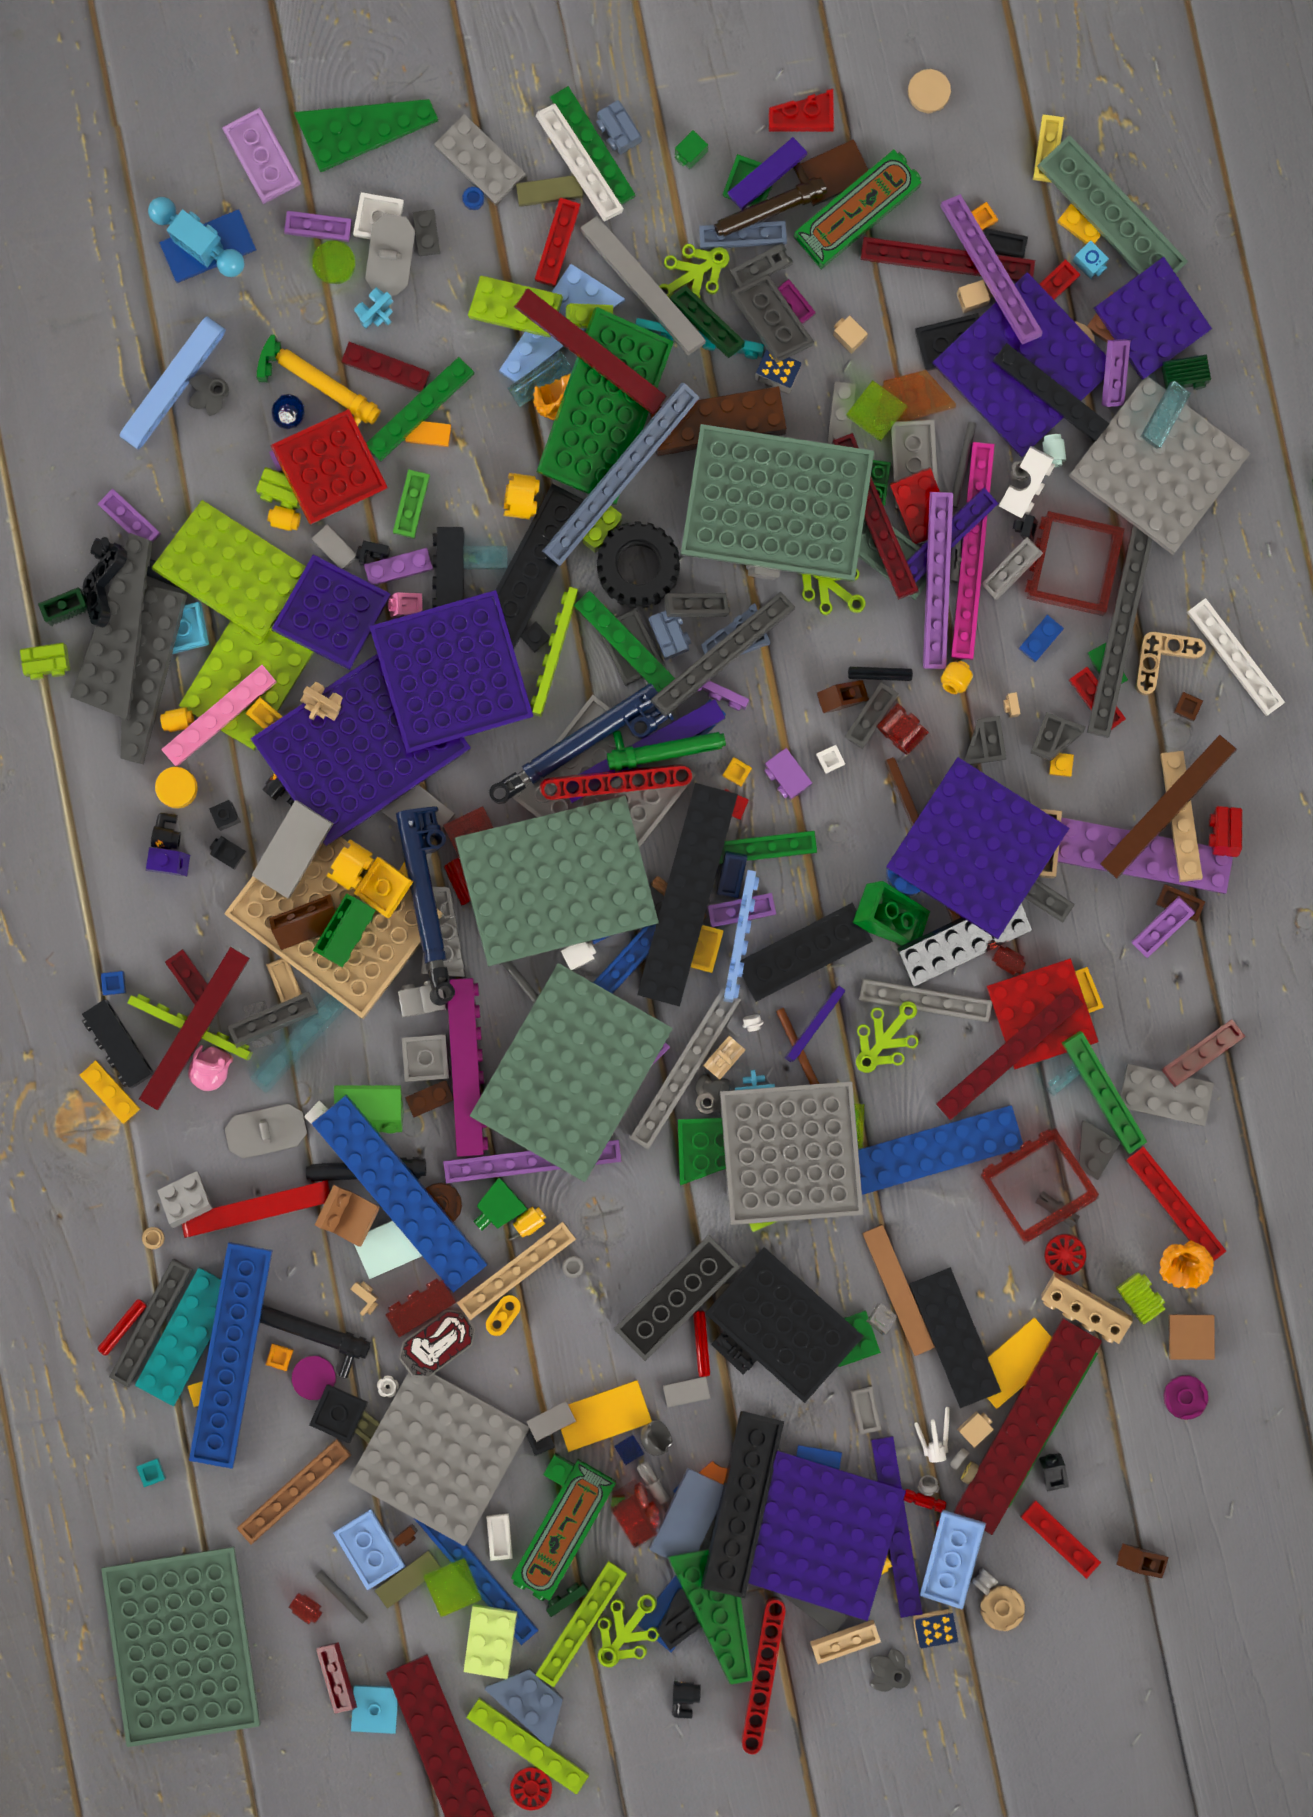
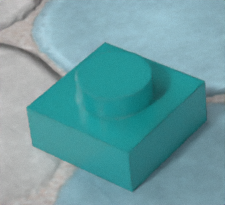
M159 1458L137 1466L144 1487L166 1479Z

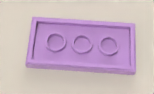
M261 108L222 127L263 204L301 185Z

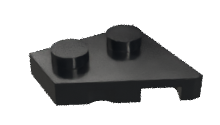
M681 1587L675 1593L656 1630L669 1650L701 1628L691 1604Z

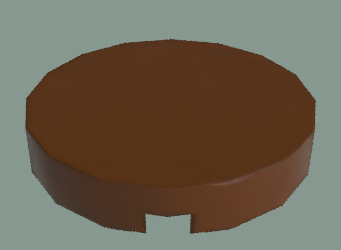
M442 1182L434 1183L425 1188L454 1222L462 1209V1199L457 1189L450 1184Z

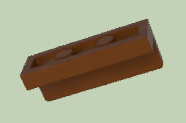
M331 894L269 918L272 933L280 949L284 950L322 935L336 912L335 904Z

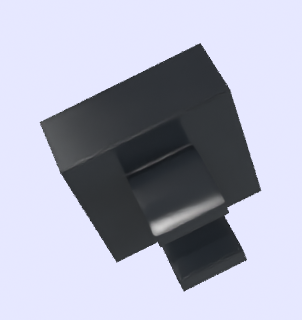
M1026 515L1024 522L1014 521L1013 529H1015V532L1021 533L1023 539L1028 537L1033 542L1038 521L1035 516Z

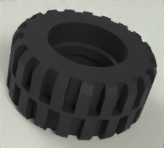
M635 521V524L632 525L625 523L622 524L620 529L615 528L612 530L611 535L605 537L602 547L599 548L597 559L598 578L603 589L607 591V595L612 599H616L617 603L629 605V608H636V606L648 608L651 604L656 605L660 603L661 599L675 588L680 573L679 551L677 546L674 545V540L670 535L667 536L662 528H655L654 524L647 523V525L641 524V521ZM633 546H644L654 551L659 560V570L653 580L645 584L636 585L622 578L618 570V561L626 549Z

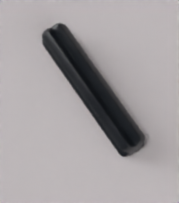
M849 667L848 678L911 681L913 671L906 668Z

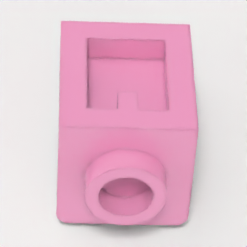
M397 592L391 595L388 600L390 617L396 618L423 611L422 593Z

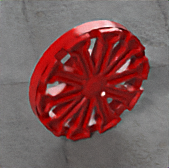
M1059 1234L1047 1243L1045 1260L1052 1271L1064 1276L1073 1275L1085 1264L1086 1248L1083 1242L1076 1236ZM1064 1238L1065 1240L1064 1245H1062V1243L1060 1242V1239ZM1069 1240H1074V1243L1069 1246ZM1052 1243H1056L1058 1248L1053 1247ZM1077 1246H1080V1247H1081L1080 1250H1075V1251H1074V1249H1075ZM1048 1251H1052L1056 1254L1049 1255ZM1077 1255H1082L1083 1258H1082V1259H1079V1258H1077V1257H1075V1256H1077ZM1058 1259L1054 1264H1051L1050 1260ZM1072 1261L1078 1263L1079 1266L1075 1267ZM1062 1263V1269H1057V1267ZM1067 1263L1071 1268L1069 1271L1066 1270Z
M537 1767L521 1769L512 1779L510 1786L511 1797L522 1809H540L547 1804L551 1797L552 1782L549 1776ZM529 1771L531 1772L530 1780L526 1774ZM535 1773H540V1776L535 1780ZM522 1776L525 1782L519 1780L518 1777ZM544 1778L547 1780L546 1783L539 1784ZM517 1784L522 1788L515 1789L514 1785ZM548 1788L549 1792H544L540 1789ZM523 1793L520 1798H516V1794ZM538 1795L545 1797V1800L541 1801ZM527 1797L528 1803L525 1805L522 1802ZM533 1798L535 1799V1801H536V1803H537V1805H535V1806L532 1805V1799H533Z

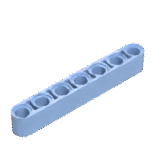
M205 317L122 429L120 437L138 450L146 443L187 387L189 380L195 376L225 334V328L209 317Z

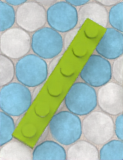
M569 587L568 592L564 591L561 604L564 607L562 613H557L555 625L558 626L556 634H551L548 644L552 646L550 654H545L542 664L545 667L543 675H539L536 684L539 691L537 696L533 695L530 707L533 709V715L542 717L574 610V604L577 600L578 589Z
M138 994L137 997L130 996L128 1004L180 1029L188 1016L179 1012L177 1016L169 1013L170 1008L160 1003L157 1006L150 1004L151 999L141 994ZM210 1027L207 1029L202 1039L243 1059L250 1060L253 1052L248 1050L250 1046L245 1044L236 1048L234 1043L228 1041L229 1036L219 1031L215 1035L209 1032Z
M608 1560L535 1674L537 1677L555 1687L627 1575L626 1571Z
M481 1698L477 1700L466 1716L467 1719L576 1795L589 1777L587 1772L550 1746L547 1747L540 1739Z

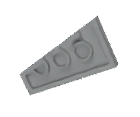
M433 887L436 908L443 913L439 923L447 960L443 961L444 967H447L449 976L466 977L451 888ZM423 953L421 974H428L430 967L429 964H425Z

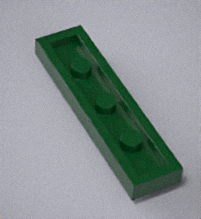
M684 286L670 297V300L683 315L727 358H730L745 346V341L687 286Z

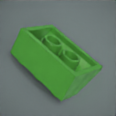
M334 1085V1104L347 1094L378 1132L389 1134L402 1132L404 1109L401 1085Z

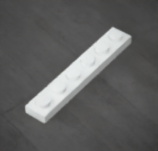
M556 104L538 111L536 118L603 221L621 214L623 207Z
M1206 598L1187 612L1265 716H1268L1285 703Z

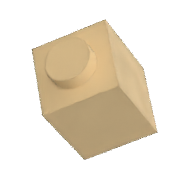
M984 280L958 288L957 296L963 313L989 305L992 293L988 286H985Z
M848 316L846 319L841 318L834 326L833 336L851 354L867 339L868 333L851 316Z
M976 1411L957 1430L975 1448L994 1429L990 1426L992 1423L990 1418L984 1412L980 1415Z

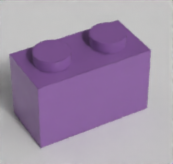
M787 748L764 765L766 767L764 770L765 774L771 781L775 779L779 785L777 790L784 799L788 797L791 801L812 785L811 780Z

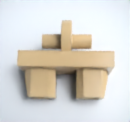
M315 682L311 687L306 686L300 701L306 704L305 708L311 711L309 718L314 720L316 716L324 719L327 716L335 721L341 708L342 696L332 693L328 699L322 695L325 688L318 682Z
M728 1036L703 1066L720 1080L746 1049L731 1036Z

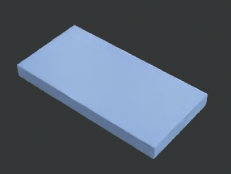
M946 1510L942 1511L920 1596L959 1609L964 1608L986 1523Z

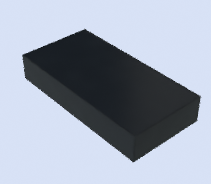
M985 229L984 235L996 254L1024 259L1028 236Z

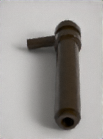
M800 162L797 163L793 169L800 183L795 185V188L718 220L714 224L717 235L725 237L800 204L806 205L811 203L812 199L818 200L827 193L823 179L821 177L808 179Z

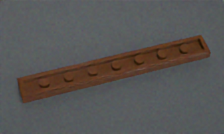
M1219 735L1108 854L1100 865L1118 879L1237 749Z
M892 757L887 759L885 764L910 824L913 826L919 814L895 758ZM946 907L952 922L961 918L960 915Z

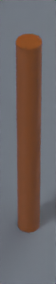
M782 1008L777 1010L776 1013L793 1046L798 1037L785 1009ZM802 1050L797 1058L810 1085L819 1084L804 1050Z

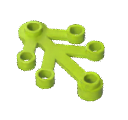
M692 244L684 245L682 254L687 259L696 257L706 260L702 264L698 265L679 261L672 255L665 258L664 266L666 269H677L687 272L668 285H659L661 289L668 291L667 296L669 298L673 292L692 280L694 281L691 291L700 298L704 273L711 268V277L706 283V291L712 295L716 294L719 289L718 279L720 270L729 263V253L724 248L716 247L709 252L695 249ZM690 248L693 252L692 254H686L685 250ZM721 255L723 259L721 261H717L715 259V256ZM673 260L675 264L673 266L667 265V261ZM714 284L716 289L710 290L708 286Z
M856 569L857 576L855 577V581L859 578L858 569ZM802 574L804 587L802 598L806 602H811L815 598V591L812 589L811 575ZM812 575L819 583L821 600L819 611L822 615H829L832 612L828 588L848 603V608L851 612L860 613L864 610L866 605L865 599L861 595H851L835 582L841 579ZM810 591L813 596L806 598L805 592ZM854 601H858L860 603V607L854 608L852 606V603ZM828 605L830 607V610L828 612H824L822 610V606Z
M905 1001L900 1005V1014L885 1032L883 1031L882 1021L884 1011L880 1007H875L871 1010L876 1044L871 1050L868 1042L870 1028L866 1024L858 1026L857 1034L860 1037L861 1053L856 1057V1066L861 1072H872L877 1065L893 1063L899 1066L904 1063L905 1058L901 1052L878 1056L882 1049L906 1046L913 1049L917 1047L918 1038L915 1035L891 1039L907 1019H912L916 1016L917 1007L913 1002ZM911 1007L913 1011L907 1015L904 1013V1009ZM875 1010L881 1011L882 1014L879 1018L873 1016ZM866 1027L868 1030L867 1034L861 1035L859 1033L860 1028ZM909 1038H915L916 1043L909 1045L907 1041ZM901 1055L902 1060L897 1063L894 1061V1056ZM869 1058L871 1060L870 1065H863V1060Z
M644 1594L639 1598L638 1609L626 1625L624 1624L623 1617L624 1601L615 1599L611 1603L610 1608L614 1614L617 1638L613 1643L611 1642L609 1632L612 1626L611 1619L607 1616L599 1619L597 1626L601 1631L603 1647L598 1651V1660L603 1666L613 1667L618 1663L619 1659L644 1658L647 1654V1648L642 1644L637 1645L634 1649H619L626 1642L643 1640L654 1642L660 1637L656 1632V1627H650L647 1631L632 1632L643 1616L656 1608L657 1601L653 1595ZM645 1599H650L652 1605L647 1606L645 1604ZM616 1602L620 1603V1610L615 1609L614 1604ZM606 1620L608 1627H603L601 1621ZM651 1630L656 1632V1638L650 1637L649 1632ZM641 1648L643 1655H638L636 1649ZM606 1652H611L613 1658L608 1659L606 1657Z

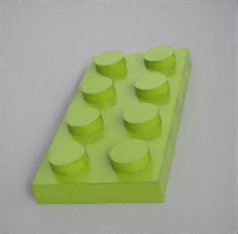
M480 275L468 317L469 319L551 338V335L514 308V306L527 288L558 312L563 296Z

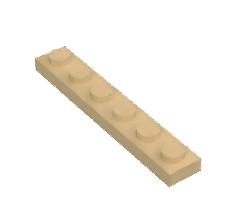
M1183 751L1161 753L1160 755L1166 792L1186 771ZM1190 800L1171 821L1179 882L1202 880L1203 878Z
M564 1222L560 1223L458 1301L457 1304L469 1320H472L575 1241L576 1238Z

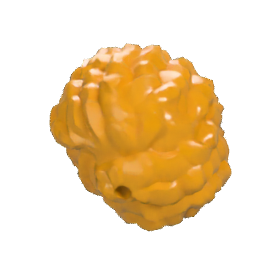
M571 374L564 375L560 380L556 379L551 384L534 388L533 403L541 416L555 420Z
M1188 1241L1185 1245L1172 1244L1163 1252L1159 1273L1162 1276V1280L1167 1281L1168 1284L1172 1283L1173 1287L1180 1288L1183 1286L1185 1289L1193 1287L1197 1289L1201 1284L1206 1283L1213 1274L1214 1261L1205 1247L1194 1241Z

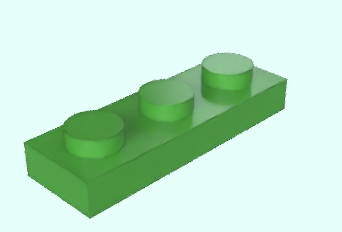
M408 469L393 534L415 539L430 474Z

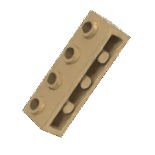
M1054 1272L1041 1294V1300L1044 1301L1043 1303L1053 1310L1055 1308L1061 1310L1066 1318L1072 1321L1075 1319L1080 1321L1085 1329L1101 1333V1337L1110 1343L1114 1341L1119 1344L1133 1322L1132 1316L1056 1272Z

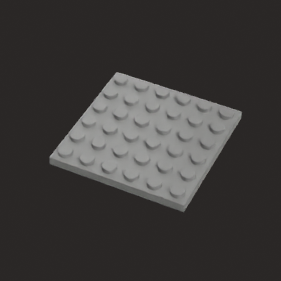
M1147 376L1141 381L1104 432L1083 456L1069 477L1173 555L1251 453Z
M592 695L554 745L611 708ZM627 725L617 730L621 731L625 747H629L641 740L632 735ZM634 728L637 733H642L637 728ZM612 733L548 776L541 778L534 785L532 782L525 785L526 789L513 796L512 799L535 817H541L626 796L640 848L693 781L696 774L692 772V780L684 786L585 796L574 803H571L569 798L550 800L541 794L540 784L544 779L578 775L607 759V753L616 749ZM672 758L652 763H646L639 766L638 768L676 765L682 763L679 762L677 759ZM684 769L678 770L676 773V779L679 781L684 780L687 776ZM657 772L654 776L656 783H661L665 779L664 772ZM636 774L632 778L634 785H640L643 782L642 774ZM619 777L610 782V784L616 788L620 786L622 780ZM553 783L547 784L544 788L545 793L553 794L556 790V785Z
M852 1082L720 1091L730 1225L863 1215Z
M408 1372L348 1482L465 1546L525 1438L529 1426L436 1374L429 1378L412 1377Z

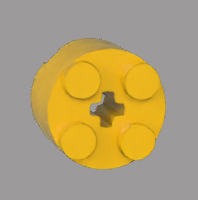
M509 473L508 479L512 480H509V485H506L504 509L508 510L504 511L503 516L530 520V517H534V514H536L537 501L533 500L534 495L536 496L539 491L540 480L531 475Z
M351 839L348 841L351 844L348 849L343 847L332 864L333 874H327L328 878L349 891L352 888L357 889L363 879L360 877L364 870L368 871L375 859L371 858L372 852Z

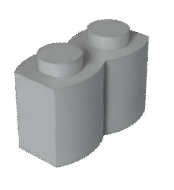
M430 981L423 982L424 986L415 988V984L402 986L401 991H398L403 1018L447 1010L446 1004L437 1006L432 1003L430 999ZM439 989V996L445 999L443 990Z

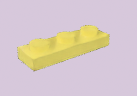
M1042 115L1033 180L1051 182L1037 165L1061 143L1064 117Z

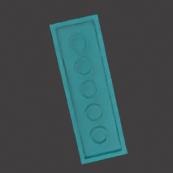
M200 1267L197 1269L135 1384L136 1387L173 1407L176 1405L210 1342L221 1278Z

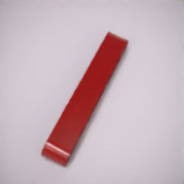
M676 764L617 772L609 771L546 778L541 782L540 792L545 798L554 800L684 786L692 780V772L687 766ZM681 769L686 770V778L681 781L677 780V771ZM657 772H664L665 779L661 783L654 781V776ZM636 774H642L643 782L640 785L632 783V778ZM619 776L622 780L620 786L612 787L610 784L611 779ZM594 778L598 779L600 782L599 787L595 790L589 789V781ZM570 781H576L578 784V788L574 792H569L566 789ZM549 783L556 785V790L553 794H546L544 791L545 786Z
M328 1180L213 1208L181 1224L184 1238L325 1204L330 1194Z
M779 1597L769 1598L764 1607L752 1676L753 1681H751L742 1733V1747L748 1754L758 1753L763 1744L786 1612L785 1604ZM773 1603L780 1604L781 1611L776 1614L769 1611L770 1605ZM770 1625L778 1629L777 1633L773 1636L765 1633L766 1628ZM764 1648H771L774 1651L770 1658H765L761 1655ZM761 1670H766L770 1673L769 1678L766 1680H760L757 1675ZM761 1692L766 1695V1698L763 1702H756L753 1699L754 1695ZM753 1715H759L762 1718V1721L757 1725L751 1724L749 1720ZM750 1737L758 1740L757 1745L754 1747L747 1746L745 1742Z

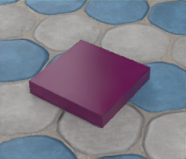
M790 279L778 287V290L802 324L816 314Z

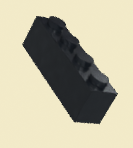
M437 527V533H433V546H437V555H433V568H437V576H433L432 579L433 589H436V598H432V608L464 599L463 527Z
M103 1000L82 1013L85 1018L82 1020L84 1026L89 1032L91 1030L96 1036L94 1039L100 1050L104 1049L108 1054L106 1060L112 1068H117L120 1073L118 1079L124 1087L134 1088L153 1076V1070L108 1000Z

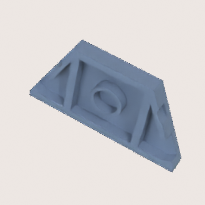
M526 1669L516 1675L509 1676L508 1679H503L485 1687L484 1690L547 1747L551 1745L563 1698L545 1681L537 1677L532 1669Z

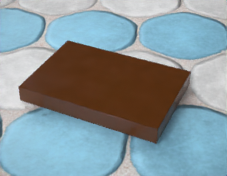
M854 139L800 163L808 179L821 177L827 189V193L822 198L811 200L813 206L841 194L868 171Z

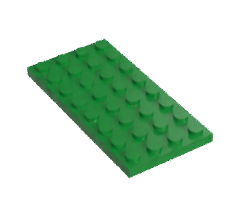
M599 307L594 308L586 334L658 388L674 342ZM577 356L536 472L590 494L643 430L649 411ZM619 496L615 499L612 505L617 504Z

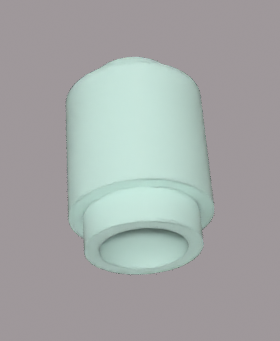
M1061 434L1044 436V442H1042L1043 452L1054 458L1052 463L1055 464V467L1062 466V462L1066 461L1064 439L1061 438Z

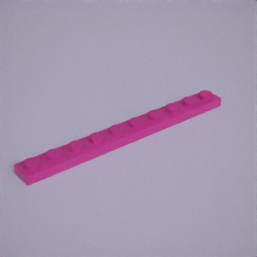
M972 443L966 504L982 488H985L990 493L995 444ZM988 515L963 537L951 658L973 660Z

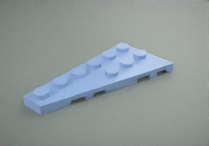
M572 264L569 265L552 291L563 296L559 313L563 316L566 315V305L570 303L613 305L614 309L625 301V298ZM580 328L584 332L587 330L586 328ZM524 332L499 372L518 384L565 346L552 336L548 338Z
M747 870L723 1000L725 1002L732 1003L733 999H737L739 995L740 985L736 984L737 977L742 976L744 963L740 962L741 955H745L747 951L748 941H745L744 938L745 933L749 934L752 922L748 920L749 911H754L756 899H752L753 890L758 889L760 878L755 877L756 871Z

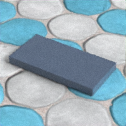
M687 1468L649 1550L665 1558L671 1555L698 1551L719 1508L724 1485Z

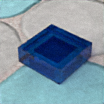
M634 1434L614 1445L625 1465L645 1454Z

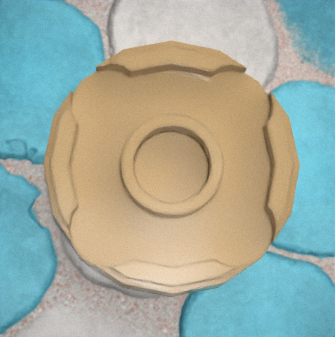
M926 69L916 73L910 80L908 87V96L912 106L924 113H933L943 109L948 103L951 94V87L947 77L940 71Z
M995 1586L990 1589L988 1596L984 1594L980 1603V1611L985 1623L992 1629L1009 1631L1016 1628L1023 1620L1025 1603L1021 1595L1014 1588Z

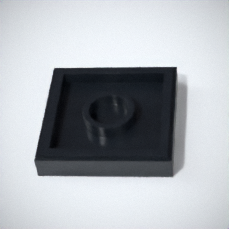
M327 1384L309 1426L347 1443H351L368 1401Z

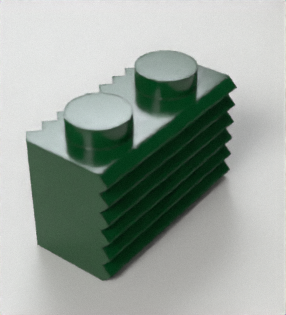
M1207 354L1164 361L1161 366L1165 389L1167 391L1172 390V393L1183 392L1187 387H1193L1194 390L1202 389L1211 381Z
M79 587L38 603L44 621L52 627L54 624L57 625L58 622L61 623L66 619L69 620L70 617L73 618L78 614L81 615L82 612L88 611L84 593Z

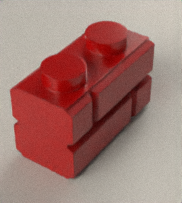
M1218 806L1215 808L1214 813L1209 816V827H1213V834L1210 833L1209 847H1213V855L1238 857L1242 850V809Z

